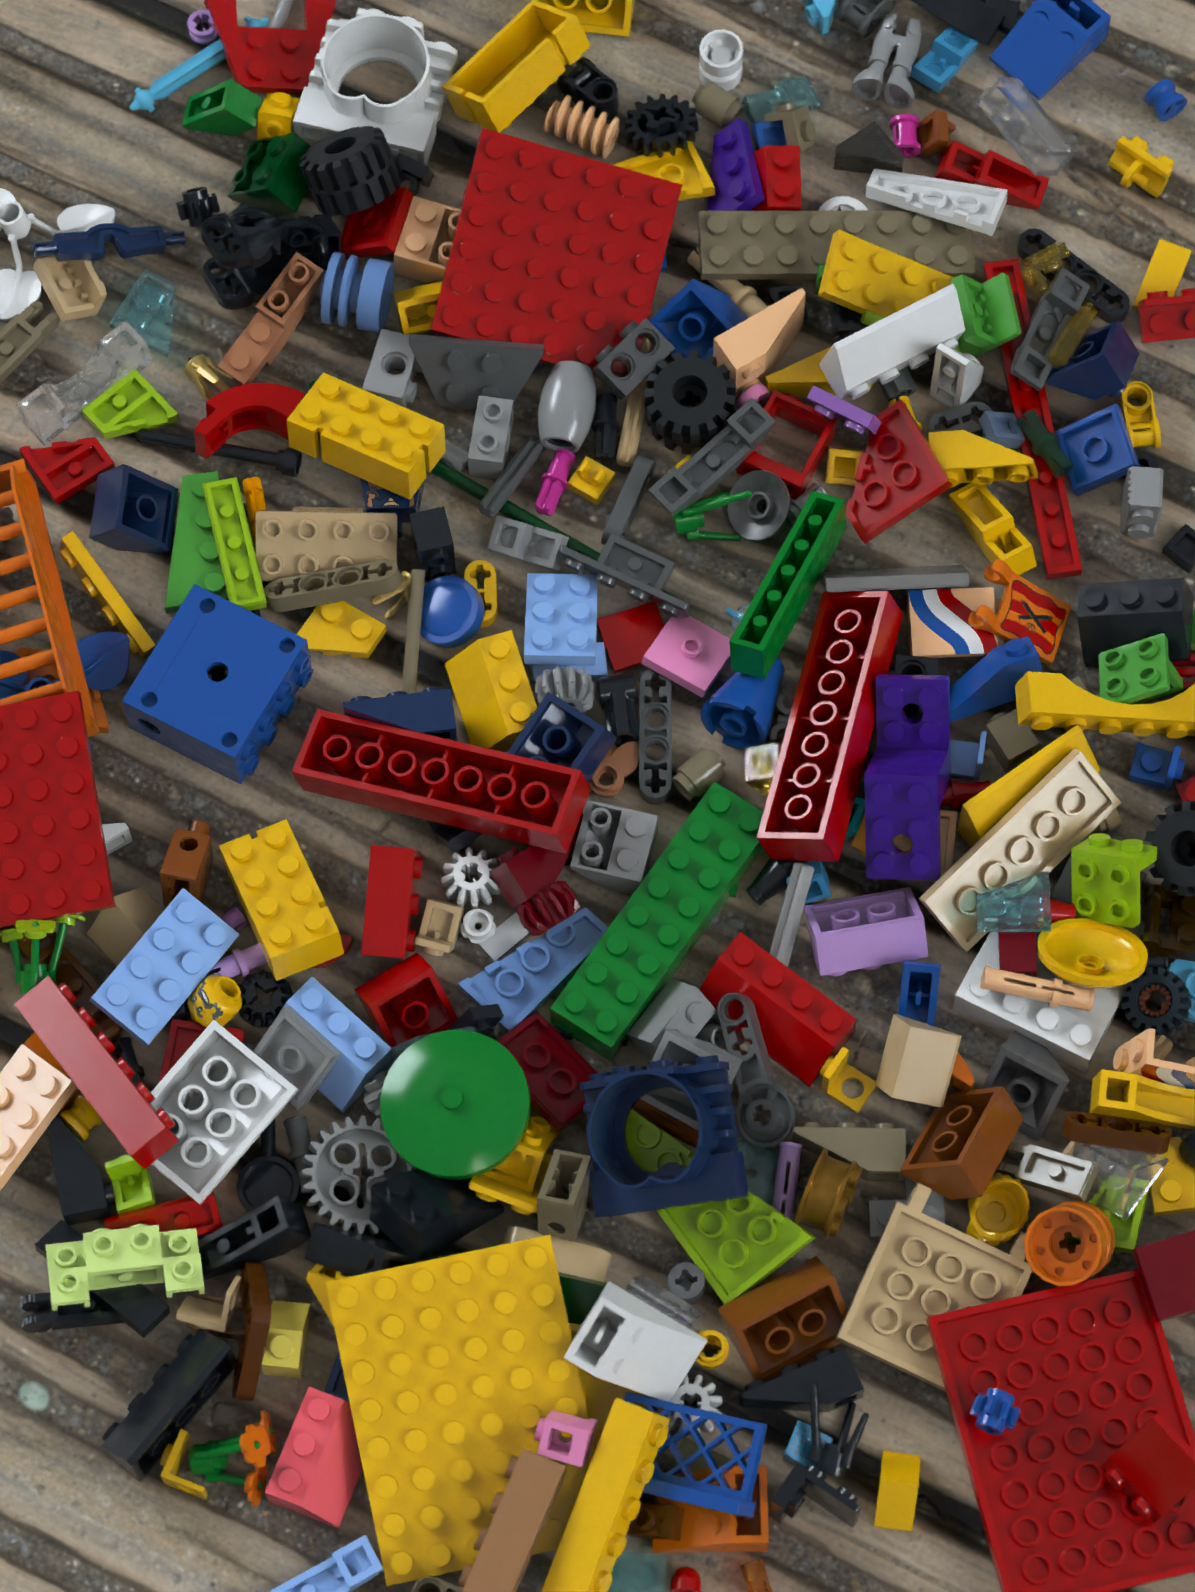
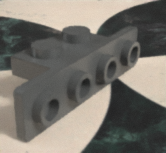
M612 533L597 561L564 545L559 550L562 559L565 560L564 565L577 573L582 574L584 570H587L597 575L595 579L607 587L615 588L617 584L627 589V595L637 601L646 603L649 599L660 604L659 610L669 616L678 618L679 614L689 617L691 613L688 603L663 592L676 566L675 562Z

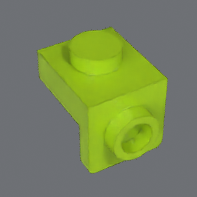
M123 1155L105 1163L106 1172L112 1181L116 1208L119 1214L156 1205L151 1173L148 1167L143 1169L130 1155Z

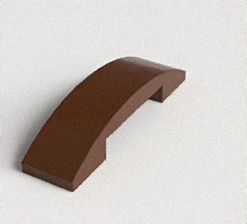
M56 932L47 933V936L40 939L39 963H46L47 970L57 936ZM23 933L24 939L17 940L18 947L31 963V939L26 938ZM63 942L56 969V984L59 986L62 982H65L78 998L73 1002L75 1007L79 1010L83 1006L97 1022L92 1027L98 1035L103 1031L111 1039L123 1028L89 1001L100 988V985L71 954Z

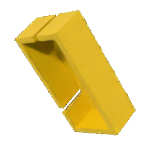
M532 0L447 80L441 88L457 117L474 124L479 123L481 127L500 133L509 127L523 110L532 105L545 89L557 81L558 77L566 70L564 67L566 64L572 65L578 61L591 44L576 15L537 0Z
M324 372L287 419L289 447L317 458L320 454L318 432H320L323 462L409 500L426 479V472L430 473L446 452L444 424Z
M287 819L257 830L256 838L252 839L250 834L219 845L225 871L276 981L344 955L338 927L328 906L325 904L322 893Z

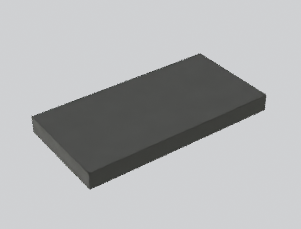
M963 565L824 570L821 575L822 584L828 592L968 587L970 585L969 572Z

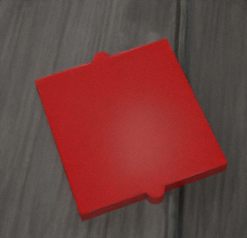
M655 602L597 619V626L614 673L643 665L641 664L643 656L666 625L662 622Z

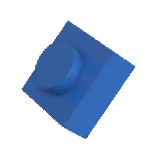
M782 120L760 122L752 125L756 150L764 146H787Z

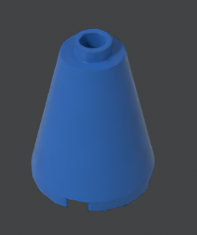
M777 656L765 679L736 672L705 702L700 711L701 721L711 735L715 731L724 737L722 743L741 751H754L761 744L765 743L769 735L785 673V668L780 658Z

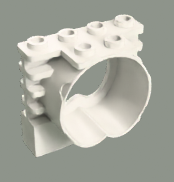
M358 8L356 17L350 20L329 19L326 25L325 36L322 37L320 43V51L315 57L314 69L309 75L308 87L304 86L293 119L294 132L306 141L317 143L334 133L346 129L363 126L378 127L385 135L394 161L398 153H401L427 165L436 137V125L442 114V106L447 99L441 86L452 77L457 67V50L445 42L434 43L425 41L423 23L408 16L397 17L385 14L378 9L367 10ZM371 61L396 63L408 70L417 82V87L410 94L391 104L375 103L364 94L356 97L339 94L340 86L347 74L359 65Z

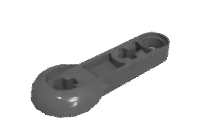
M728 993L719 1001L717 1011L728 1053L743 1060L735 1075L739 1090L737 1125L742 1136L751 1144L760 1147L775 1146L784 1141L793 1130L796 1119L795 1107L790 1096L775 1081L752 999L747 995ZM738 999L744 1006V1012L741 1018L733 1020L729 1015L728 1009L731 1002ZM748 1024V1028H741L742 1031L734 1030V1027H742ZM744 1038L752 1040V1045L747 1047V1051H741L739 1046L744 1043ZM762 1108L764 1110H771L772 1117L767 1118L768 1124L759 1120V1113H764L761 1110Z

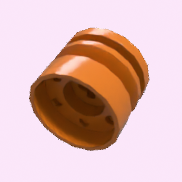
M1079 1200L1065 1201L1038 1214L1029 1224L1024 1238L1025 1257L1031 1269L1042 1280L1057 1286H1073L1100 1272L1111 1260L1116 1246L1115 1230L1108 1216L1096 1205ZM1070 1236L1079 1237L1081 1243L1077 1246L1069 1244L1067 1238Z

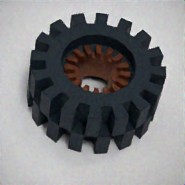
M1146 968V971L1138 978L1126 984V991H1122L1124 1003L1121 1004L1122 1009L1126 1013L1125 1016L1141 1032L1151 1028L1155 1029V1036L1160 1034L1170 1035L1175 1028L1180 1029L1183 1026V1020L1188 1019L1190 1015L1188 1009L1191 1007L1192 1001L1189 999L1190 992L1176 974L1167 971L1165 968ZM1155 992L1163 993L1167 1001L1161 1004L1159 1012L1150 1011L1147 1007V1002L1152 1000V994Z

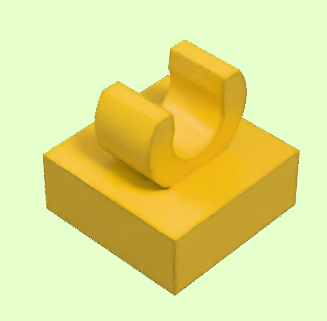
M586 456L568 481V489L598 505L616 479V472Z

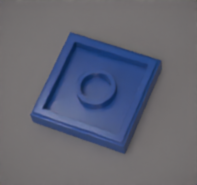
M1116 403L1054 431L1072 491L1076 496L1085 494L1127 475L1128 469L1132 466L1140 467L1121 408Z

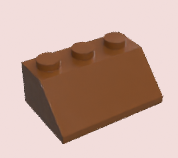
M1003 1086L947 1092L943 1107H935L900 1171L903 1176L931 1188L950 1200L981 1197L1024 1118Z
M817 1256L717 1308L727 1333L754 1381L765 1378L766 1382L779 1377V1372L785 1367L795 1363L801 1365L811 1360L816 1354L842 1343L835 1340L848 1311L834 1275Z

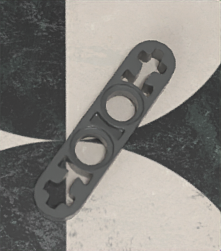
M649 669L643 673L639 682V791L644 801L656 805L665 802L669 798L672 788V683L670 679ZM652 680H658L659 685L662 686L659 688V702H652V689L649 687L652 684ZM651 712H660L664 715L666 721L660 727H651L646 723L645 718ZM651 745H659L664 748L666 754L662 759L654 761L645 755V751ZM659 770V784L662 787L659 788V793H652V789L649 787L652 783V771Z

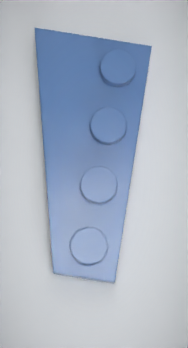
M585 907L547 930L546 934L536 940L526 942L504 959L496 960L484 967L485 970L474 977H468L459 982L458 988L477 1006L499 1004L504 1017L497 1024L504 1031L509 1032L536 1012L580 968L606 932L608 926Z

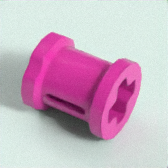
M899 114L892 117L889 121L890 129L893 130L894 143L891 145V154L897 158H912L919 155L921 150V144L917 141V129L920 126L919 118L912 114Z

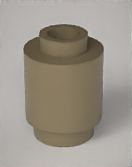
M709 82L706 86L700 85L692 98V102L695 103L696 113L720 127L728 126L737 118H740L745 105L739 102L737 96L713 82Z
M701 748L676 770L672 783L687 800H692L695 796L699 798L708 791L714 781L717 783L725 776L723 769L726 765L725 761L715 750L711 749L708 751Z

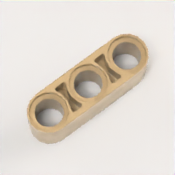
M508 1226L503 1244L545 1235L518 1226ZM551 1237L558 1272L605 1282L612 1258L609 1252L586 1244Z

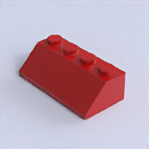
M741 932L716 960L699 989L716 1010L721 998L728 993H739L747 995L752 999L768 1056L809 1088L821 1075L820 1071L831 1055L835 1057L855 1033L856 1018ZM738 999L732 1001L728 1009L729 1015L733 1020L741 1018L744 1012V1006ZM748 1024L742 1027H734V1030L742 1031L741 1028H748Z

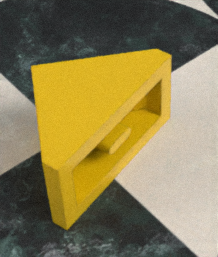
M890 1451L882 1452L874 1527L912 1532L919 1488L921 1456Z

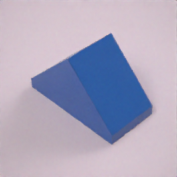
M904 961L900 981L898 1015L934 1026L941 964Z

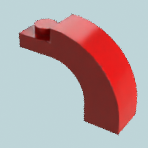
M251 383L236 386L215 395L206 402L207 418L199 421L194 429L196 454L208 459L232 436L252 429L268 430L289 441L287 419L306 394L284 385Z

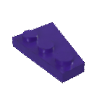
M737 118L714 136L710 178L715 186V196L708 197L707 211H750L765 200L748 123L740 118Z

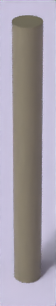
M420 569L411 570L402 680V691L407 694L416 693L425 582V571Z

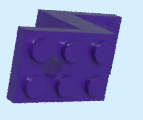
M878 674L876 677L877 748L864 774L866 878L937 881L941 877L940 805L951 780L950 676ZM910 703L919 705L923 711V717L917 720L909 719L904 713V706ZM897 835H906L912 840L913 847L905 851L900 850L894 845L893 838Z

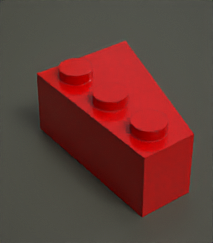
M371 845L361 955L407 959L408 952L415 951L416 930H411L413 915L418 916L420 894H416L417 879L422 878L423 857H420L421 851L411 848Z

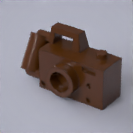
M641 1494L640 1499L650 1500L649 1504L640 1503L638 1515L631 1521L626 1535L639 1538L680 1541L684 1510L671 1503L659 1505V1499L656 1495Z

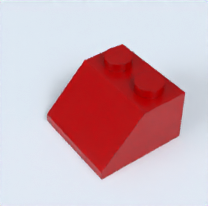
M800 145L764 146L754 151L765 200L750 211H801Z
M418 952L354 989L384 1042L392 1048L395 1059L416 1041L433 1033L447 1031L458 1020L432 966Z

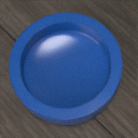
M441 576L430 581L424 586L420 635L431 644L441 648H454L468 642L477 633L484 618V602L480 593L469 582L457 576Z

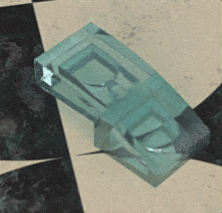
M807 76L779 81L774 90L747 95L744 97L742 104L745 105L744 111L753 125L765 122L764 115L775 110L774 105L777 103L794 101L795 106L808 104L810 112L819 107L821 102Z

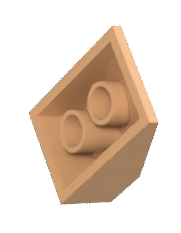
M802 288L714 338L713 356L717 358V368L723 364L728 368L730 379H734L736 401L749 387L759 383L765 384V377L773 372L802 328L806 296Z

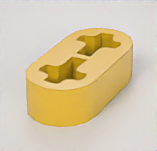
M476 560L465 569L464 580L475 587L485 601L486 611L480 628H486L495 622L498 614L496 571L491 563L485 560ZM477 572H484L486 577L484 579V589H477Z

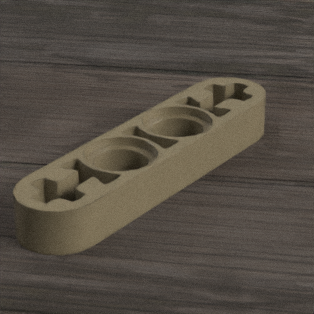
M388 559L280 578L270 582L265 587L264 593L268 606L272 611L285 612L389 593L401 585L402 578L397 563ZM355 581L354 583H351V584H348V585H344V584H346L347 582ZM321 587L318 590L310 591L313 588Z

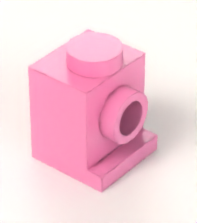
M551 1410L546 1418H540L537 1425L535 1440L540 1441L537 1454L582 1467L590 1456L598 1420L593 1418L587 1420ZM561 1431L571 1433L572 1437H564L561 1434Z

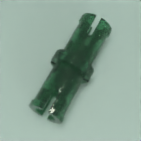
M1035 410L1027 411L1024 413L1027 419L1024 420L1020 416L1016 424L1033 444L1031 449L1036 455H1041L1055 478L1066 475L1067 473L1064 471V468L1071 471L1074 464L1058 445V437L1055 433L1048 431Z

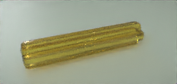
M1091 302L1081 305L1079 311L1072 316L1050 351L1048 360L1053 362V367L1060 368L1061 365H1067L1097 317L1098 311L1093 308Z

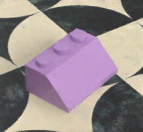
M910 887L804 906L814 961L820 976H841L851 970L862 968L865 970H875L885 964L904 963V961L915 962L919 958L929 957L924 916Z

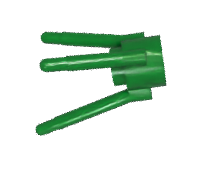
M731 490L694 502L686 509L674 515L677 534H686L688 541L696 539L740 541L742 537L739 534L698 531V528L705 526L702 512L752 496V492L747 490L730 495Z

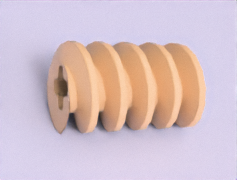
M569 95L562 102L554 101L546 115L544 131L546 133L554 131L555 136L559 139L566 136L567 142L570 144L578 142L581 149L585 150L590 147L591 153L595 155L602 153L603 158L606 159L616 143L620 119L615 117L610 124H607L608 113L605 111L596 119L594 118L596 109L594 106H591L586 113H583V101L580 100L572 108L570 107L571 96Z

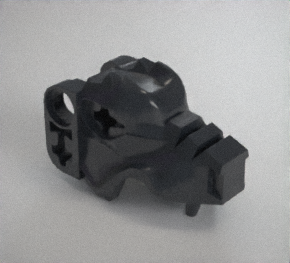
M247 207L228 216L226 213H221L209 217L201 225L202 241L212 255V258L207 260L203 266L204 281L217 302L223 308L229 310L244 308L253 305L254 302H259L296 252L326 271L332 254L342 251V233L332 220V216H328V214L314 215L312 218L310 216H300L298 220L294 218L281 219L265 208ZM214 230L224 231V234L221 236H212L208 233ZM215 268H224L227 270V272L223 274H214L210 271ZM228 285H230V289L233 292V294L237 296H233L231 293H227Z

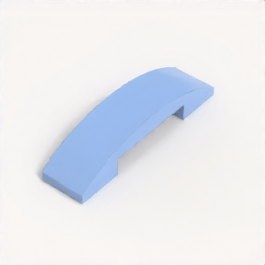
M364 1535L331 1553L332 1557L269 1592H352L384 1569L367 1536Z

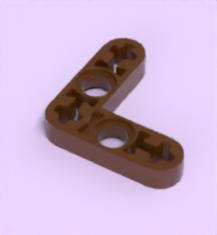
M244 1261L240 1275L242 1277L240 1297L245 1323L233 1376L232 1397L238 1400L253 1401L270 1327L271 1301L264 1263Z

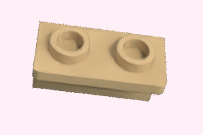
M55 256L36 259L33 269L61 322L98 314L107 294L105 285L99 280L91 261L72 260L59 262Z

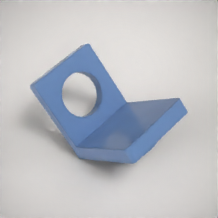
M981 731L979 744L951 739V776L979 780L987 731Z

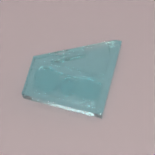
M1043 871L977 895V932H1051L1049 871Z

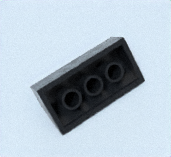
M201 1328L194 1336L189 1334L184 1338L177 1348L179 1353L170 1365L165 1363L157 1370L152 1378L154 1384L145 1394L140 1392L131 1401L127 1408L129 1414L120 1424L118 1422L113 1423L102 1438L105 1441L101 1446L104 1453L139 1482L143 1480L162 1457L167 1445L174 1443L180 1429L184 1430L235 1370L237 1360L232 1347Z

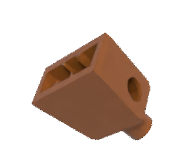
M193 820L190 822L188 830L177 829L174 831L160 870L164 907H167L182 888L187 890L201 903L203 901L213 864L212 840L209 836L211 827L203 821Z

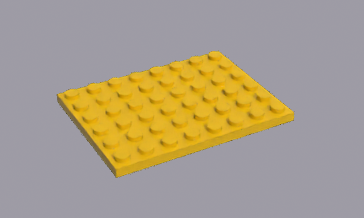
M550 1235L325 1282L387 1586L418 1580L426 1576H437L464 1570L467 1563L473 1565L479 1552L474 1549L478 1534L482 1527L489 1528L494 1517L493 1514L489 1513L492 1501L497 1491L504 1493L509 1479L504 1477L511 1457L513 1455L519 1457L522 1448L536 1454L538 1453L540 1441L535 1440V1432L540 1418H546L551 1410L589 1420L578 1366L564 1358L572 1342ZM561 1431V1434L564 1437H572L571 1433ZM594 1442L592 1443L590 1456L582 1467L548 1458L565 1465L567 1473L532 1555L558 1549L595 1452Z

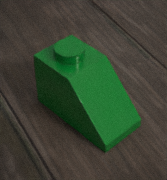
M230 79L189 96L182 127L189 130L235 136L255 128L258 122V111L262 98Z

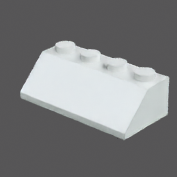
M954 284L834 343L819 366L836 396L840 399L848 396L852 400L857 399L870 391L869 386L877 381L884 385L900 375L899 370L910 366L911 370L925 364L929 361L928 356L936 352V348L940 343L956 348L959 345L957 340L965 332V327Z

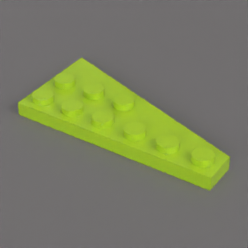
M632 1108L627 1119L625 1135L628 1150L635 1162L648 1172H655L669 1162H677L687 1167L695 1151ZM749 1189V1197L657 1210L695 1265L703 1271L706 1280L724 1305L749 1292L816 1238Z

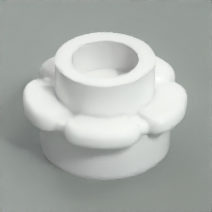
M473 909L467 912L463 917V923L460 925L462 935L465 938H469L475 944L486 942V939L492 938L496 932L493 915L483 909ZM481 924L482 927L481 929H476L475 925Z

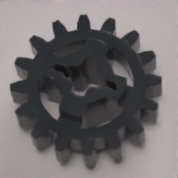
M664 93L660 94L657 100L647 96V103L643 104L637 101L635 102L636 110L627 111L628 119L624 120L628 144L633 143L634 151L644 148V153L647 157L652 152H657L658 158H662L664 152L667 151L674 156L676 155V148L679 147L686 150L688 149L687 141L695 142L696 140L695 132L699 131L696 109L690 108L688 100L679 103L678 95L672 96L670 100L666 99Z

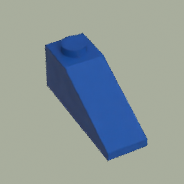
M1029 636L1010 640L1006 644L994 648L950 686V723L1016 700L1015 684L1027 671L1043 672L1039 654Z

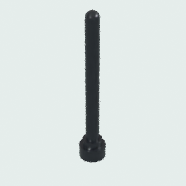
M140 429L137 432V438L140 442L196 452L194 437L150 429ZM224 443L212 454L275 466V469L281 471L282 475L291 477L298 476L302 463V452L288 447L276 453Z

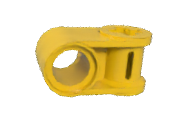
M1130 382L1122 392L1118 406L1121 408L1133 447L1152 446L1154 449H1158L1161 446V431L1159 420L1156 417L1152 390L1143 382ZM1138 399L1143 405L1139 407L1133 406L1128 400Z

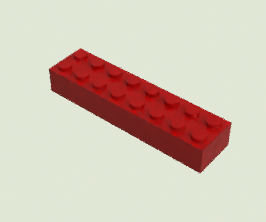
M823 591L757 834L758 841L772 860L839 862L876 721V677L878 674H888L903 613L889 591Z
M317 709L292 769V774L304 791L566 854L591 791L582 771L321 709Z

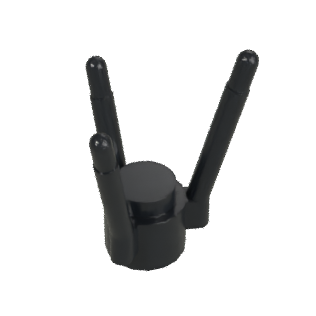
M812 1382L810 1384L812 1449L809 1460L817 1462L816 1468L823 1474L845 1478L846 1469L850 1470L852 1457L869 1419V1414L864 1412L861 1415L848 1447H845L856 1409V1403L850 1402L837 1445L825 1442L824 1448L820 1449L818 1385L816 1382Z

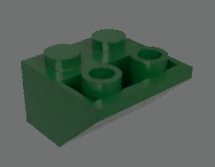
M296 133L256 140L247 149V158L242 168L234 175L232 179L233 186L227 196L233 201L245 202L250 207L265 208L276 216L296 213L309 188L300 166V159L306 154L311 145Z

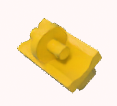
M1122 136L1116 143V149L1108 165L1123 175L1120 185L1127 189L1135 183L1158 198L1170 177L1175 164L1174 161L1166 155H1159L1155 158L1147 152L1149 148L1147 142L1138 136L1130 140Z

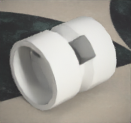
M724 29L714 30L702 39L699 46V78L704 86L709 82H713L729 91L739 84L743 68V43L733 32Z

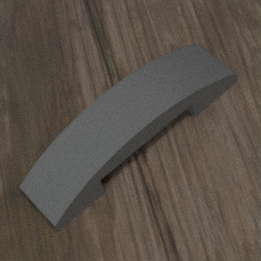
M1064 267L1059 269L1033 312L1019 341L1011 364L1010 373L1038 392L1043 388L1054 365V362L1051 360L1072 316L1079 311L1090 288L1089 284Z
M753 398L726 420L727 426L678 470L673 467L648 489L649 493L672 516L686 509L717 486L755 450L776 425V420Z

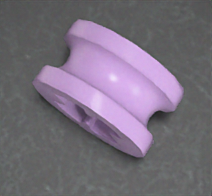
M198 10L189 16L187 21L189 35L194 42L209 44L217 38L213 27V19L208 10ZM203 23L209 24L208 30L203 28V31H198V24H201V26H203Z

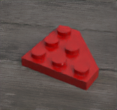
M901 399L876 415L882 423L876 434L868 432L870 436L865 452L861 454L854 478L857 482L852 499H848L846 506V515L859 538L865 544L953 486L909 409Z

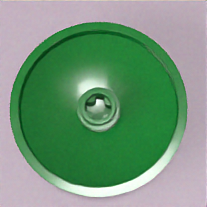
M447 1030L433 1033L409 1046L399 1055L389 1069L380 1097V1113L383 1128L397 1153L420 1172L449 1180L479 1176L504 1162L522 1140L528 1126L531 1111L528 1082L514 1056L494 1039L481 1033L467 1030Z

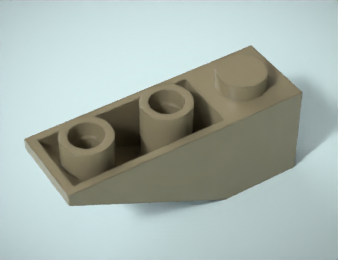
M805 1122L800 1127L793 1128L792 1142L803 1145L804 1149L817 1156H820L825 1148L828 1150V1156L849 1165L854 1160L857 1161V1166L863 1168L860 1178L865 1181L904 1182L905 1176H903L900 1169L906 1160V1128H897V1125L892 1123H880L875 1125V1128H860L859 1124L851 1122L838 1124V1127H823V1124L818 1122Z

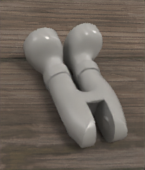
M889 13L876 33L867 64L868 69L863 70L854 78L851 89L854 95L862 100H875L881 92L884 73L887 70L890 55L892 52H895V60L884 90V97L890 106L897 109H906L912 105L914 100V90L907 78L911 74L912 65L918 54L921 42L920 20L911 18L905 31V37L896 35L894 33L897 27L898 14Z

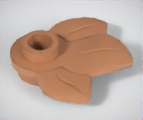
M635 741L627 742L618 748L614 744L612 745L588 781L591 791L595 795L609 798L617 795L622 790L624 778L632 774L639 763V748ZM604 777H609L613 782L608 786H604L600 783V780Z

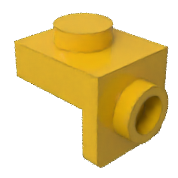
M268 92L258 111L257 140L291 134L293 119L300 98L291 97L282 92Z

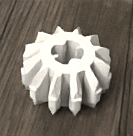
M469 847L466 849V857H462L454 852L452 855L453 863L444 864L443 872L446 875L441 878V885L448 888L446 891L447 899L457 898V905L463 907L467 901L471 902L472 909H478V901L480 900L490 906L492 903L490 894L499 895L501 892L489 872L498 866L497 859L491 858L486 860L487 852L484 849L477 856H473V851ZM471 875L478 876V881L473 878V883L466 882V877L471 879Z
M686 1375L681 1386L670 1401L680 1405H684V1401H687L689 1404L696 1401L698 1409L722 1414V1412L715 1408L722 1404V1397L717 1395L711 1396L716 1389V1385L709 1383L702 1388V1375L695 1377L694 1384H689V1379ZM660 1408V1409L658 1410L659 1414H660L662 1411H664L665 1409ZM675 1411L668 1416V1418L670 1417L667 1426L669 1431L673 1430L677 1425L680 1426L678 1432L687 1427L679 1412ZM690 1415L693 1422L699 1418L697 1416ZM710 1420L700 1426L709 1433L714 1430Z

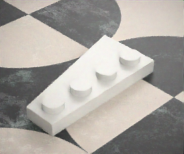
M874 168L866 185L867 198L993 236L1007 202L1008 189Z

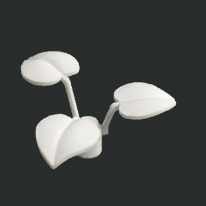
M0 188V231L3 228L8 236L16 263V271L12 269L0 270V319L11 320L16 314L20 315L33 301L39 300L41 296L42 284L34 271L22 272L23 264L17 244V239H22L28 235L31 224L36 225L52 236L57 233L83 232L99 224L113 223L116 217L115 210L101 204L74 205L64 210L58 216L57 225L60 230H55L38 220L33 213L26 215L23 207L16 201L13 194L6 189Z

